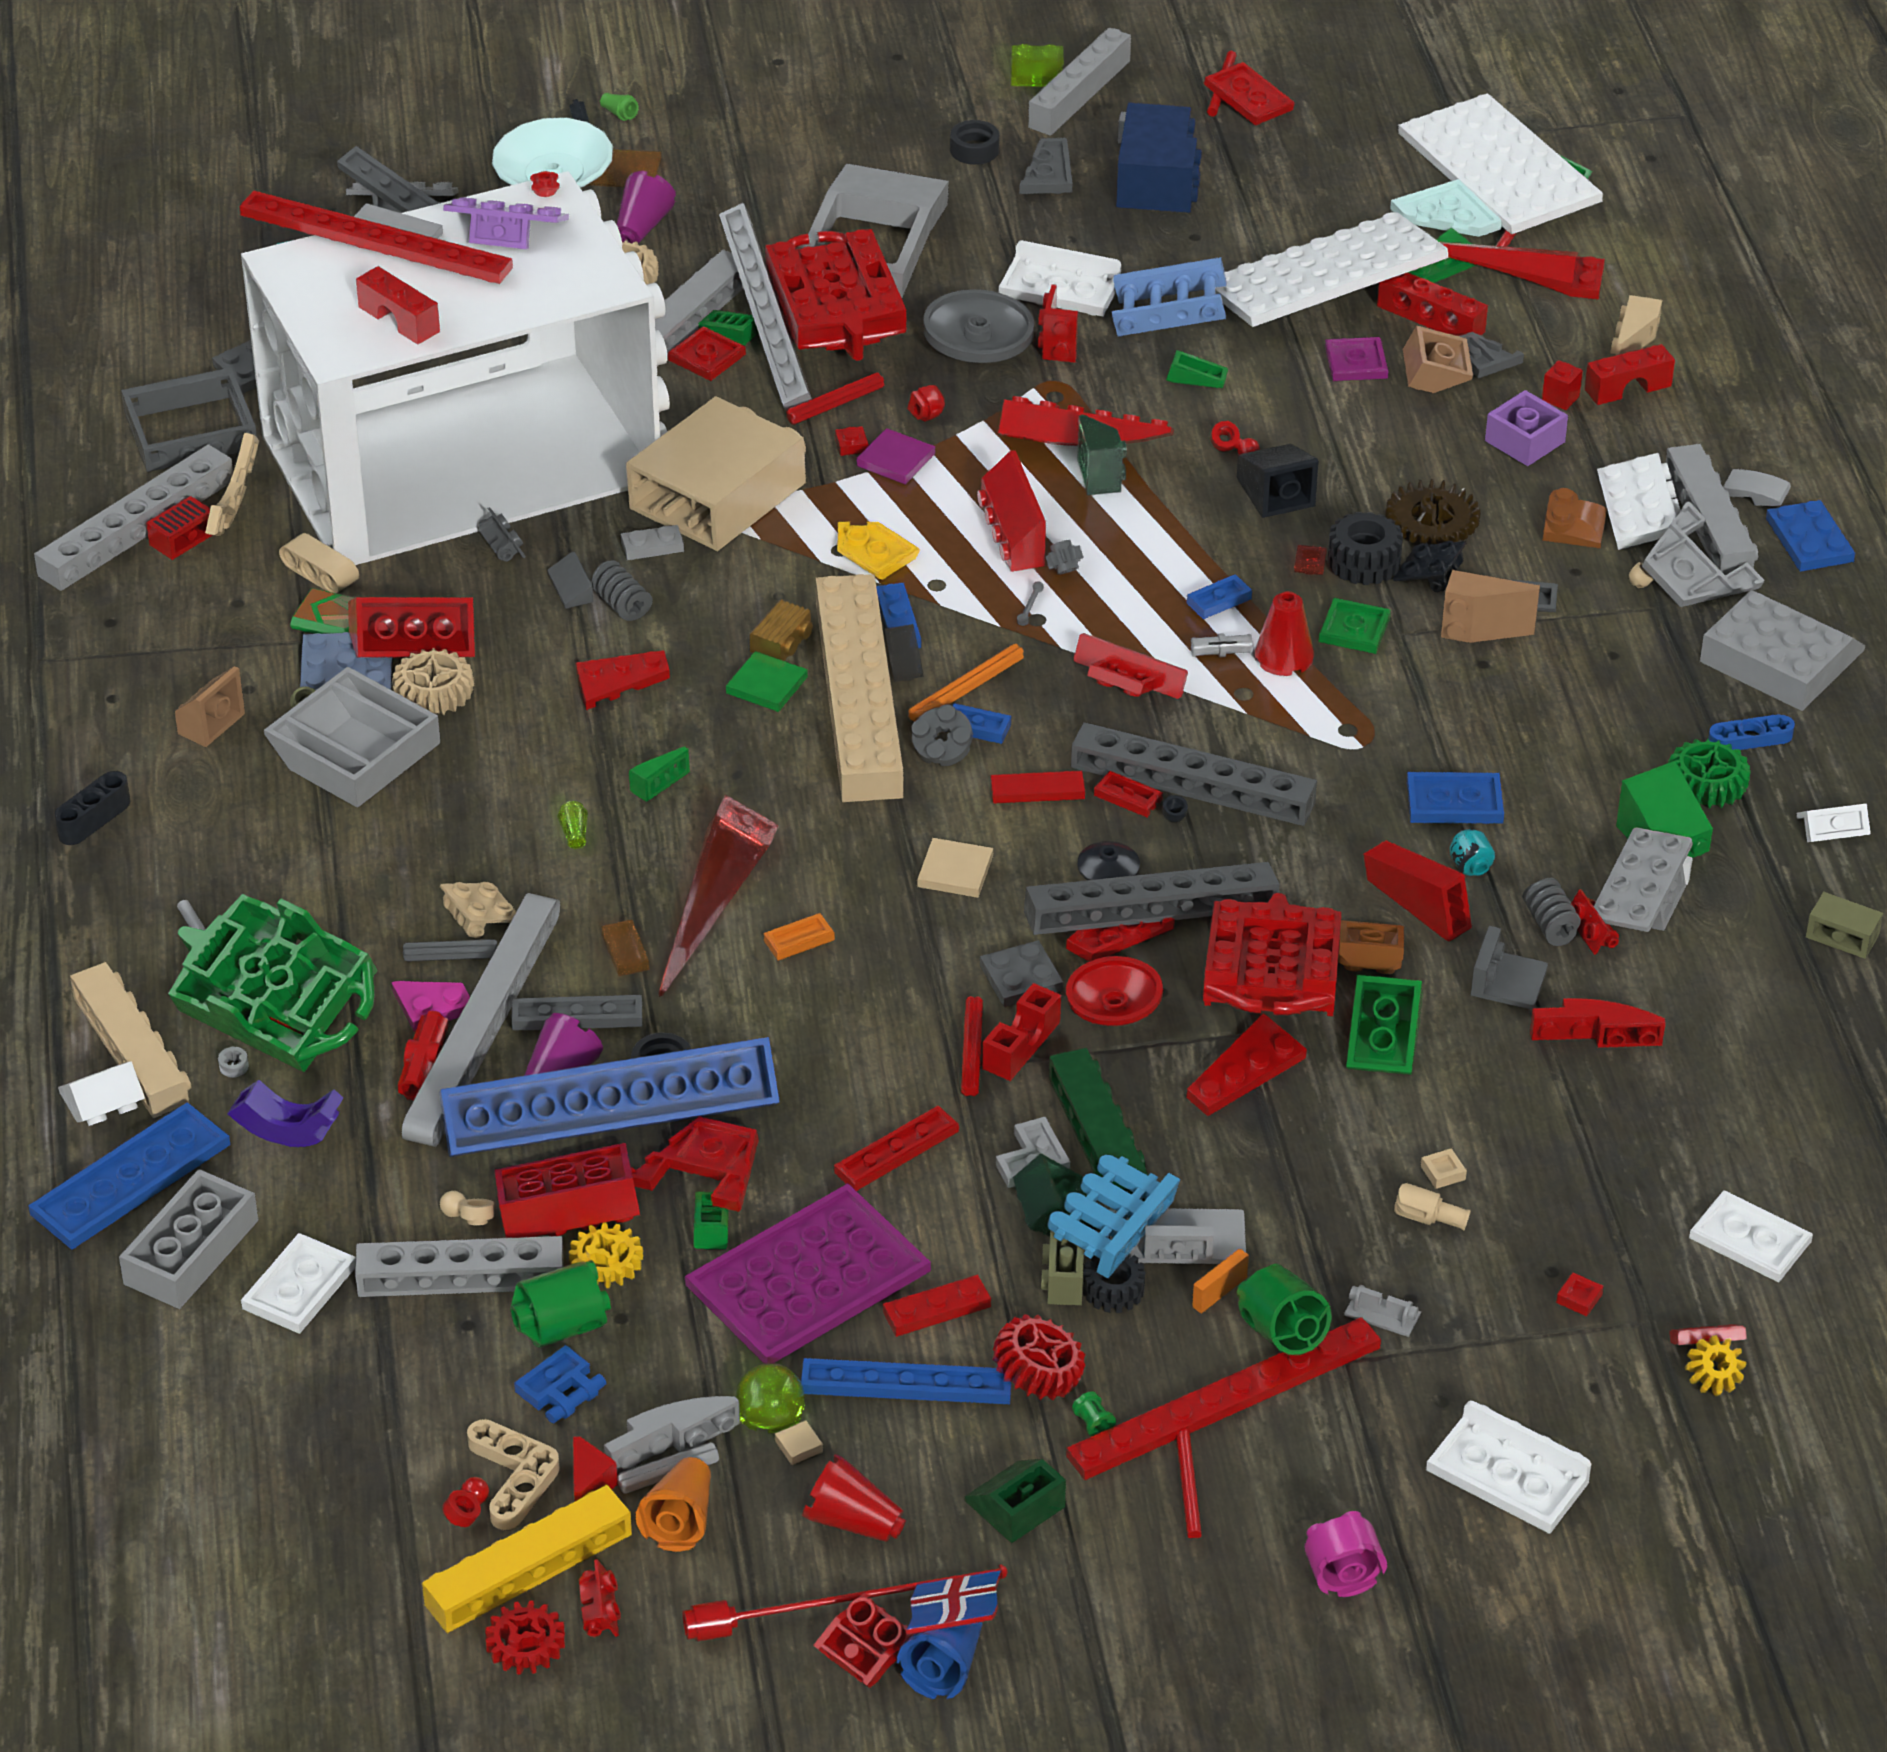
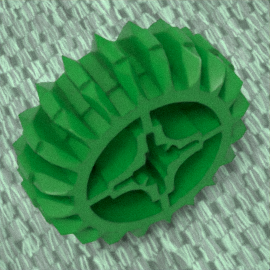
M1707 738L1705 742H1700L1698 739H1695L1692 744L1684 742L1682 747H1676L1675 752L1671 754L1668 763L1674 761L1678 765L1699 804L1707 805L1709 809L1712 805H1717L1720 808L1723 807L1724 803L1733 805L1735 800L1741 799L1749 786L1751 771L1747 763V757L1741 755V750H1733L1731 744H1721L1720 740L1710 742Z

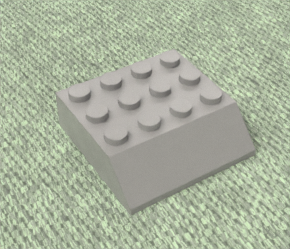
M1751 590L1704 634L1700 662L1803 711L1865 650V645L1839 630L1833 629Z
M346 667L264 729L265 736L289 770L357 808L440 744L438 715L350 667Z

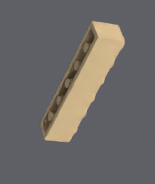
M104 962L70 975L74 1000L117 1065L132 1061L145 1097L141 1101L151 1116L156 1118L176 1110L186 1102L189 1103L187 1090L191 1089V1083L186 1072L178 1070L173 1053L171 1051L166 1052L159 1032L151 1030L146 1013L144 1011L139 1012L132 992L124 990V984L119 973H113L108 964Z

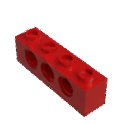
M1408 272L1379 282L1377 303L1379 308L1430 329L1455 336H1461L1470 332L1483 335L1486 331L1488 305L1474 298L1467 297Z

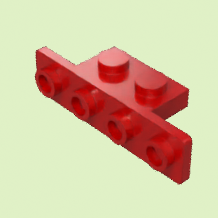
M1086 633L1079 635L1074 661L1088 666L1087 676L1097 679L1096 682L1107 687L1117 686L1123 688L1125 694L1136 697L1151 690L1176 699L1182 697L1188 676L1186 669Z

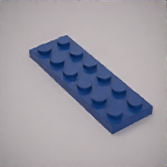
M186 1102L28 1205L30 1215L72 1250L230 1146L229 1135Z

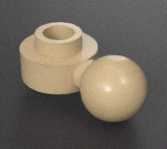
M448 1191L440 1200L441 1211L446 1216H460L467 1220V1223L470 1225H485L487 1220L494 1217V1202L488 1199L466 1200L462 1193Z

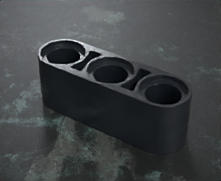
M120 771L107 772L59 806L55 811L59 841L66 845L79 844L126 810L131 803L127 776Z

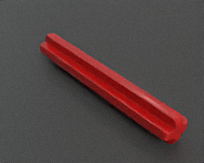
M873 373L789 408L786 411L787 420L795 425L879 390L884 386V378L879 373Z
M969 996L965 1003L961 1093L964 1096L971 1095L973 1097L979 1093L983 1000L979 996L975 998Z

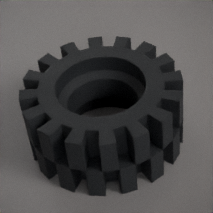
M1128 1254L1109 1277H1116L1126 1281L1116 1285L1102 1281L1106 1277L1096 1272L1100 1262L1098 1257L1093 1256L1091 1261L1087 1260L1084 1269L1083 1293L1084 1296L1087 1295L1086 1300L1089 1304L1094 1302V1308L1098 1310L1101 1306H1105L1104 1312L1108 1313L1111 1312V1308H1116V1313H1122L1124 1306L1129 1311L1133 1309V1303L1138 1305L1141 1302V1297L1143 1298L1145 1289L1144 1265L1142 1262L1138 1263L1139 1258L1135 1255L1129 1258Z

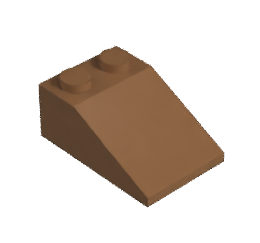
M1452 570L1445 592L1441 638L1472 643L1534 635L1540 585Z

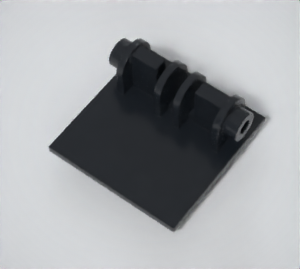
M1445 541L1440 544L1429 545L1422 543L1415 546L1393 580L1404 581L1428 578L1430 587L1434 592L1444 591L1452 570L1457 571L1464 561L1461 551L1467 544L1466 541Z

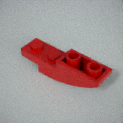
M1563 998L1562 1008H1533L1530 1035L1531 1040L1596 1038L1598 1048L1662 1046L1666 1022L1665 1018L1625 1004L1595 999Z

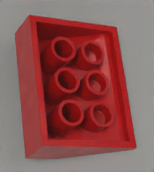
M626 1143L495 1169L498 1201L506 1238L536 1237L546 1234L548 1236H560L570 1229L581 1227V1229L588 1230L591 1225L596 1228L601 1223L613 1220L617 1223L627 1222L633 1219L634 1216L640 1215Z

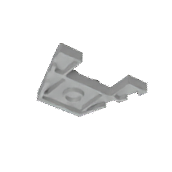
M1689 501L1685 503L1667 531L1645 558L1642 567L1680 607L1762 587L1765 580L1748 562L1731 573L1724 575L1688 537L1689 534L1702 527L1706 521V518Z

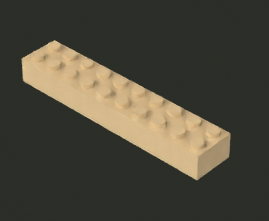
M875 574L816 578V608L842 802L903 798V765Z

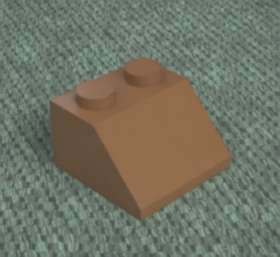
M1421 326L1415 327L1403 348L1408 387L1436 393L1472 379L1473 371L1466 338Z
M234 666L213 678L189 700L178 707L175 711L179 735L207 747L245 714L239 668Z

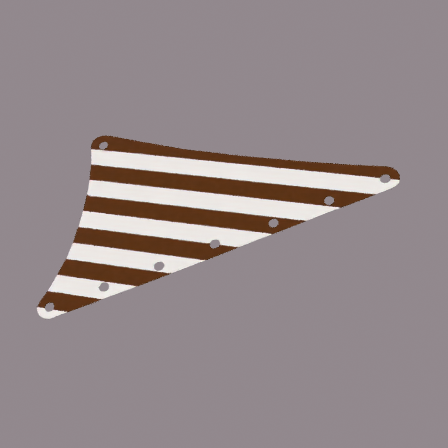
M1061 381L1040 383L1021 396L1028 398L1029 401L1033 402L1032 404L1039 405L1040 401H1048L1046 400L1048 393L1059 392L1064 396L1061 402H1057L1060 409L1067 410L1068 405L1085 408L1084 413L1093 414L1081 396L1070 385ZM1002 410L961 433L933 445L935 446V455L907 484L868 471L837 482L795 491L742 532L743 534L849 573L866 575L871 573L845 556L833 555L831 548L837 545L838 522H850V525H867V522H880L920 548V552L915 560L883 580L875 576L876 583L882 585L904 583L907 594L1073 653L1076 651L1079 635L1086 633L1138 653L1146 654L1152 658L1186 669L1188 676L1184 692L1345 749L1363 748L1371 743L1375 736L1374 725L1313 664L1302 673L1301 669L1292 671L1290 676L1274 675L1260 667V662L1255 660L1254 654L1266 616L1251 600L1204 620L1187 604V594L1229 576L1203 550L1149 488L1117 445L1066 446L1002 436L998 433ZM1016 450L1046 520L1045 556L1051 553V545L1064 540H1071L1072 545H1080L1084 558L1078 562L1079 569L1059 575L1057 569H1049L1045 557L1044 567L1011 572L1007 561H1002L1000 544L994 542L992 525H987L985 508L979 506L977 492L981 490L982 477L1009 451ZM938 579L946 583V588L942 591H931L928 589L927 584L931 580ZM1040 581L1043 583L1044 589L1038 593L1028 617L1033 614H1040L1046 617L1047 621L1042 626H1032L1029 623L1021 626L1017 623V616L1023 613L1033 592L1032 586L1034 582ZM1220 633H1224L1225 636L1251 634L1253 650L1252 653L1226 654V657H1219V654L1193 657L1191 653V638L1217 637ZM1238 688H1248L1254 695L1251 699L1243 701L1235 698L1234 691ZM1343 724H1351L1357 728L1358 732L1352 737H1345L1339 734L1338 728Z

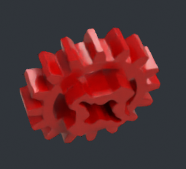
M531 1600L527 1607H521L518 1601L514 1602V1609L511 1611L503 1606L501 1608V1617L492 1615L490 1618L491 1626L485 1629L487 1653H491L492 1662L495 1664L502 1661L504 1671L514 1666L518 1675L522 1674L524 1668H529L532 1674H535L537 1666L540 1664L548 1669L550 1667V1658L559 1660L560 1649L565 1648L564 1623L559 1622L558 1612L555 1611L548 1614V1605L543 1604L539 1609L534 1608V1601ZM502 1638L505 1639V1645L501 1641Z

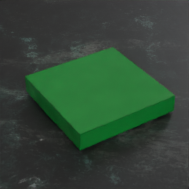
M1334 598L1319 633V642L1376 654L1390 620L1391 609Z
M755 651L728 682L726 694L779 712L808 678V669Z

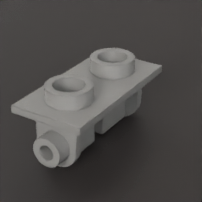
M1360 1285L1359 1287H1352L1349 1294L1351 1302L1344 1316L1353 1319L1363 1317L1368 1324L1409 1337L1421 1311H1418V1307L1413 1306L1411 1301L1407 1302L1392 1296H1388L1386 1300L1382 1298V1293Z

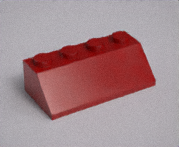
M1016 450L1009 451L982 477L981 490L977 492L978 503L980 507L985 508L987 525H992L994 542L1000 544L1002 561H1007L1011 572L1044 567L1046 520Z
M356 597L348 601L349 633L357 658H410L411 653L420 654L422 649L425 652H430L433 648L438 652L446 649L448 654L457 652L458 657H475L473 597Z

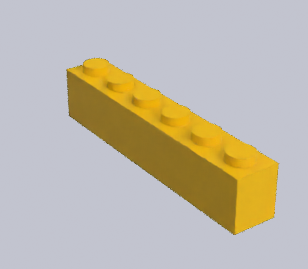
M608 1485L596 1491H591L568 1506L558 1508L549 1516L526 1525L522 1530L494 1542L490 1547L477 1554L465 1557L458 1564L433 1574L429 1579L422 1582L424 1605L444 1631L449 1633L631 1536V1513Z

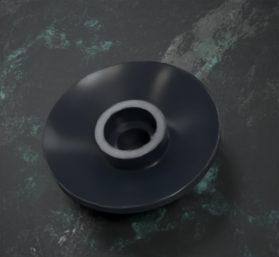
M1102 841L1084 848L1079 854L1077 866L1080 874L1086 880L1135 876L1139 872L1140 860L1137 853L1129 846L1114 841Z

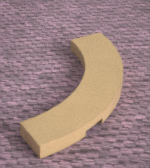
M244 433L236 466L227 490L218 504L211 505L206 534L214 536L224 534L225 529L230 527L246 491V486H244L247 473L252 472L259 444L258 438L253 434Z

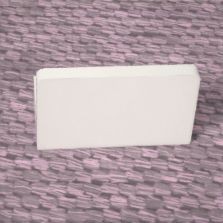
M1867 804L1796 813L1797 819L1804 818L1807 842L1870 834Z

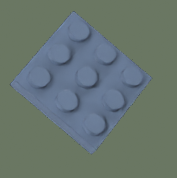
M349 632L303 634L300 687H310L317 690L346 667H350L392 690L393 658H357Z

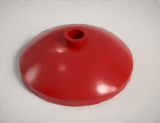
M1122 956L1103 957L1085 963L1072 973L1066 985V998L1072 1011L1079 1017L1102 1026H1124L1140 1021L1158 1007L1163 996L1162 980L1154 968L1143 961Z

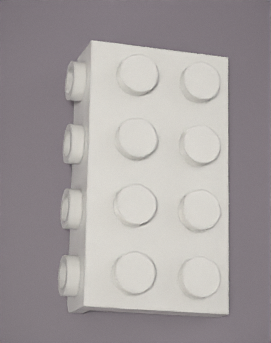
M1019 241L1016 245V256L999 285V293L1008 295L1016 300L1043 305L1044 293H1049L1051 284L1057 285L1058 308L1103 317L1116 293L1113 277L1114 275L1121 274V262L1117 259Z
M1659 453L1597 469L1618 550L1660 539L1674 518L1680 513V507L1677 498L1671 499L1676 497L1672 480L1666 482V480L1671 479L1667 462L1661 464Z
M1470 1400L1464 1406L1461 1420L1427 1461L1426 1470L1550 1534L1588 1485L1591 1462L1582 1454L1574 1452L1550 1438L1522 1426L1517 1421L1510 1420L1492 1411L1485 1405H1480Z

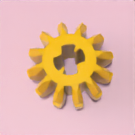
M1717 1335L1712 1336L1709 1342L1700 1339L1696 1343L1697 1349L1692 1348L1687 1355L1692 1361L1685 1365V1370L1695 1372L1690 1378V1383L1694 1384L1700 1381L1702 1383L1700 1387L1701 1393H1705L1710 1387L1715 1396H1719L1723 1389L1730 1393L1735 1389V1383H1740L1743 1380L1744 1375L1740 1370L1746 1367V1362L1736 1359L1742 1351L1741 1348H1736L1733 1351L1729 1348L1731 1339H1726L1721 1345ZM1713 1360L1719 1363L1717 1368L1719 1371L1713 1369Z

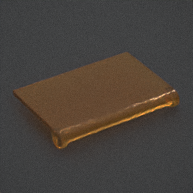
M613 149L612 162L605 172L587 185L625 187V182L629 175L637 171H647V176L655 178L658 173L659 162L662 159V153L659 151Z

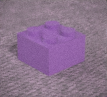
M1524 390L1488 413L1485 441L1524 465L1529 466L1565 443L1568 415Z

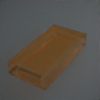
M633 920L602 926V935L618 976L649 970V960Z

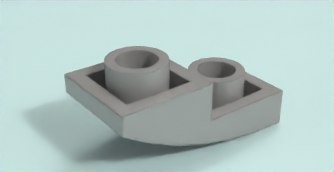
M1733 469L1723 488L1728 490L1730 497H1752L1755 506H1781L1791 485L1790 482L1769 474Z

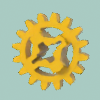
M602 1223L601 1229L598 1230L591 1225L589 1226L588 1234L579 1232L578 1241H571L569 1263L571 1265L581 1261L587 1262L592 1260L598 1271V1284L599 1282H604L605 1287L610 1288L611 1282L616 1281L621 1286L623 1285L624 1277L634 1279V1270H641L643 1246H640L639 1236L632 1237V1230L630 1228L622 1232L620 1231V1224H616L613 1229H609L606 1223Z

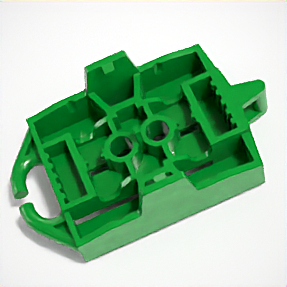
M242 894L222 916L218 915L205 930L188 926L181 927L178 930V935L188 949L189 954L182 964V971L168 993L177 1009L302 1072L306 1071L316 1056L344 1045L359 1030L357 1026L348 1022L340 1032L333 1035L325 1034V1031L353 993L361 998L360 1005L355 1012V1015L361 1020L365 1021L374 1006L373 977L378 970L369 954L343 939L322 930L307 910L282 898L276 903L277 909L265 902ZM297 939L302 941L298 945H296ZM269 1016L305 1034L301 1035L272 1021Z

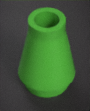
M605 93L600 99V104L603 108L623 121L633 119L638 112V103L631 95Z

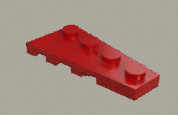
M1263 1013L1187 1088V1099L1207 1116H1210L1306 1059L1307 1049Z

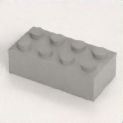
M198 1169L119 1256L123 1284L180 1309L258 1222L255 1193Z

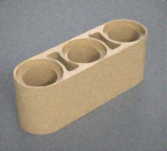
M302 533L279 549L280 558L289 569L328 592L337 594L359 579V571L353 561L309 534Z

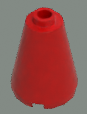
M1289 591L1274 597L1255 646V660L1260 662V667L1264 671L1274 675L1290 676L1292 671L1301 669L1302 673L1312 665L1314 658V649L1303 600L1299 595Z
M838 1454L834 1455V1462L829 1461L810 1493V1496L815 1501L812 1507L805 1505L802 1514L809 1521L887 1542L890 1537L897 1539L906 1523V1520L902 1518L904 1510L844 1457Z

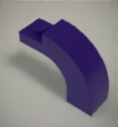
M257 1080L241 1091L227 1114L243 1128L264 1140L289 1147H306L323 1140L340 1113L337 1108L342 1102L343 1097L335 1090H332L314 1103L296 1104L279 1097L264 1083Z

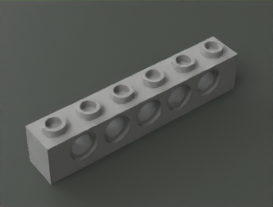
M562 1236L359 1243L356 1250L355 1271L358 1297L515 1291L516 1284L519 1281L564 1267Z

